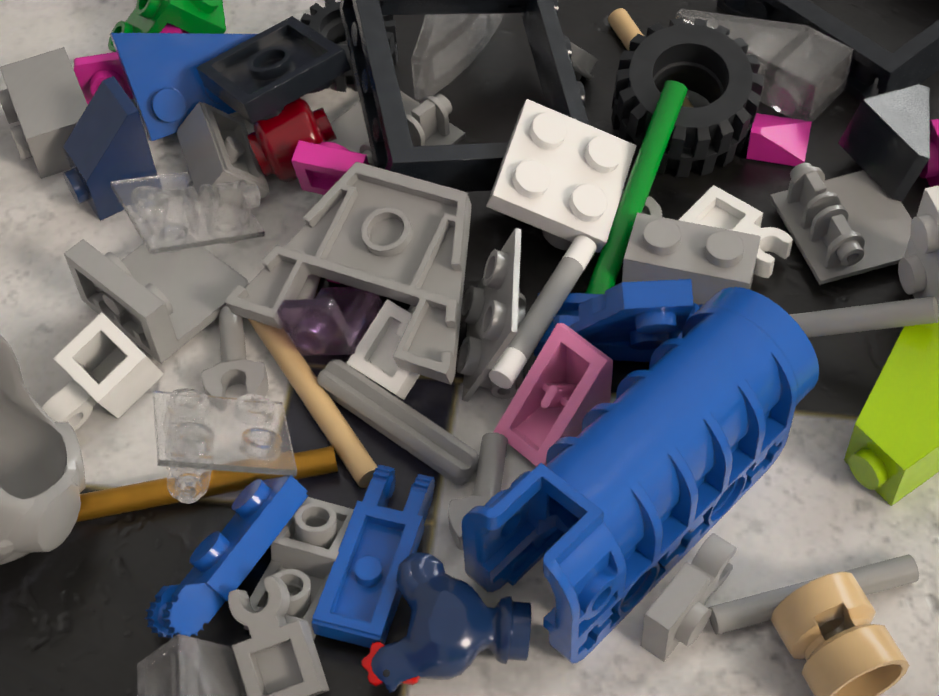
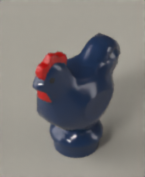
M422 552L411 553L398 565L396 577L399 591L411 609L407 636L387 645L380 642L372 643L370 645V653L362 659L361 665L368 673L367 678L370 684L374 686L383 684L391 693L400 684L414 685L418 683L419 679L449 680L460 676L474 662L480 652L488 649L493 652L496 660L502 664H507L508 660L527 661L531 633V603L513 601L511 596L501 598L494 608L487 607L472 586L446 574L443 563L435 556Z

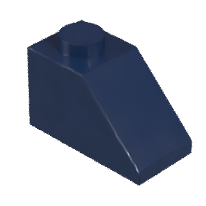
M114 76L107 78L100 84L63 146L71 167L70 170L63 173L67 186L78 204L88 201L100 221L162 193L139 111Z

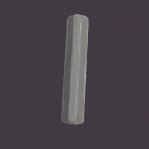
M333 359L329 361L325 369L319 373L317 383L327 391L331 399L454 484L464 485L477 471L479 459L477 452L342 360Z

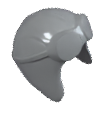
M0 335V565L29 553L49 552L61 545L71 533L77 521L81 508L80 493L86 488L81 449L73 427L68 422H54L33 399L24 385L20 366L11 346Z

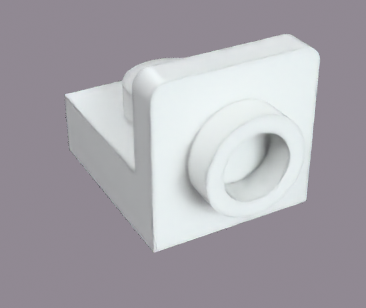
M387 299L346 364L404 400L420 374L399 368L393 355L416 306L410 305L406 311Z

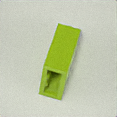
M939 322L905 326L854 425L844 461L849 465L857 481L867 489L875 490L891 506L939 472Z

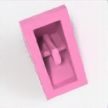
M557 323L493 432L504 435L508 440V444L536 467L540 463L546 466L548 449L557 440L567 436L577 437L582 432V421L586 413L597 404L610 403L613 360L566 324Z

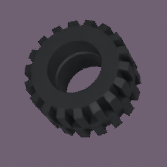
M683 18L670 19L669 27L664 28L658 22L647 28L646 37L637 34L630 41L629 51L624 50L620 57L611 107L613 109L611 121L613 130H619L618 138L636 145L633 155L634 160L637 158L666 81L680 82L688 90L700 94L710 103L701 107H681L657 171L663 175L666 167L676 169V177H689L691 168H697L700 176L712 173L715 162L721 167H725L732 162L735 152L740 153L751 132L763 89V75L758 74L760 63L756 55H746L749 45L741 37L735 40L729 37L730 29L720 24L716 29L706 26L708 20L695 18L694 24H684Z

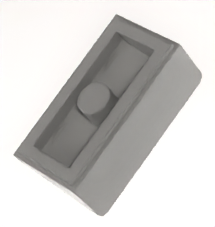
M198 102L177 130V136L197 197L203 201L265 198L270 193L269 186L247 138L248 131L245 123L204 102Z

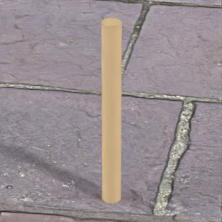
M248 319L330 444L334 446V450L360 488H367L370 480H372L375 468L378 466L327 391L318 385L316 375L284 328L278 329Z

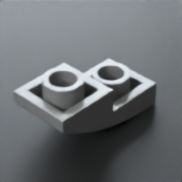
M310 497L305 499L270 545L271 562L250 597V604L254 611H261L268 602V592L265 589L263 579L269 576L279 577L286 584L290 595L289 608L284 616L286 623L289 624L297 620L307 621L314 640L316 634H314L312 627V618L333 563L339 554L338 550L354 509ZM244 625V629L249 630L248 626Z

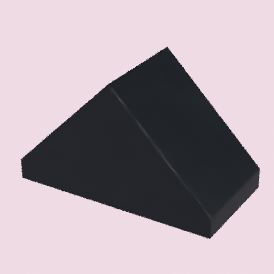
M920 84L863 99L838 142L890 198L903 202L930 159L929 88Z

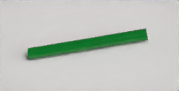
M668 80L664 84L618 205L607 243L601 250L585 294H605V291L614 287L636 215L643 211L688 91L687 87L680 82Z

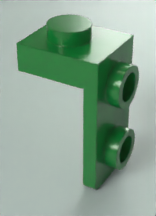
M137 0L136 8L125 22L119 21L111 33H160L166 24L169 23L189 33L223 34L226 31L223 1ZM110 37L108 42V48L110 51L116 52L112 39Z

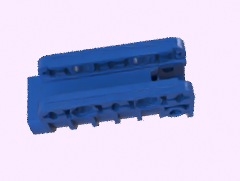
M728 287L718 291L686 321L682 338L668 339L655 349L651 356L648 370L633 371L620 382L616 392V400L613 403L597 404L586 413L582 421V432L577 437H562L548 449L546 466L540 463L532 471L522 473L512 482L508 489L498 492L485 506H475L463 517L461 527L466 574L486 592H494L507 582L514 586L543 558V573L555 596V607L543 618V627L549 631V644L572 664L583 660L741 499L779 457L789 436L796 405L815 387L819 377L818 359L805 332L783 308L762 294L741 287Z

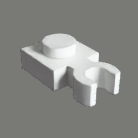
M714 185L679 219L680 221L761 236L754 274L763 278H769L772 275L775 258L765 252H773L784 259L790 255L793 239L788 233L774 227L761 228L763 212Z

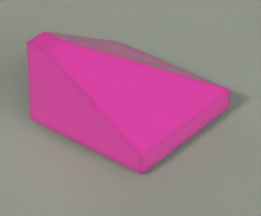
M756 113L751 128L746 159L790 166L805 163L812 121Z

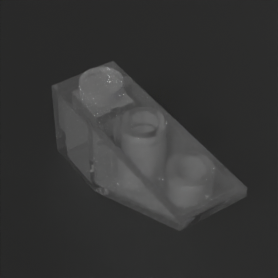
M680 9L676 13L675 19L683 18L684 24H694L695 18L708 20L707 27L716 29L720 24L730 29L729 37L735 40L741 37L749 45L746 55H756L760 63L758 74L763 75V89L760 95V102L789 118L813 122L845 90L854 49L807 25Z

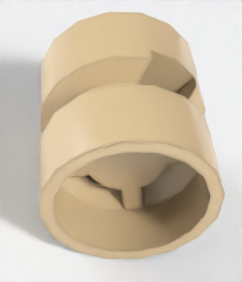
M837 572L812 580L782 600L772 613L771 621L794 659L807 660L804 664L802 675L814 696H879L895 685L906 674L910 666L885 625L871 624L876 611L852 573Z

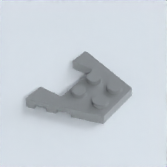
M355 162L303 217L306 222L305 226L284 247L276 245L262 259L261 262L264 268L245 288L238 284L228 295L225 303L233 314L282 329L308 276L313 274L416 306L393 358L401 369L451 385L456 372L472 209L468 193Z

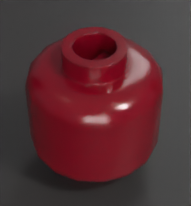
M301 98L286 105L279 115L268 120H259L253 123L255 132L247 135L251 148L265 176L274 173L283 182L297 179L291 160L299 140L320 144L337 139L323 107L312 112L309 104Z

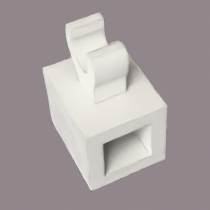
M101 312L53 358L73 379L54 394L42 406V409L54 422H68L74 431L78 430L89 418L96 403H99L119 419L164 373Z

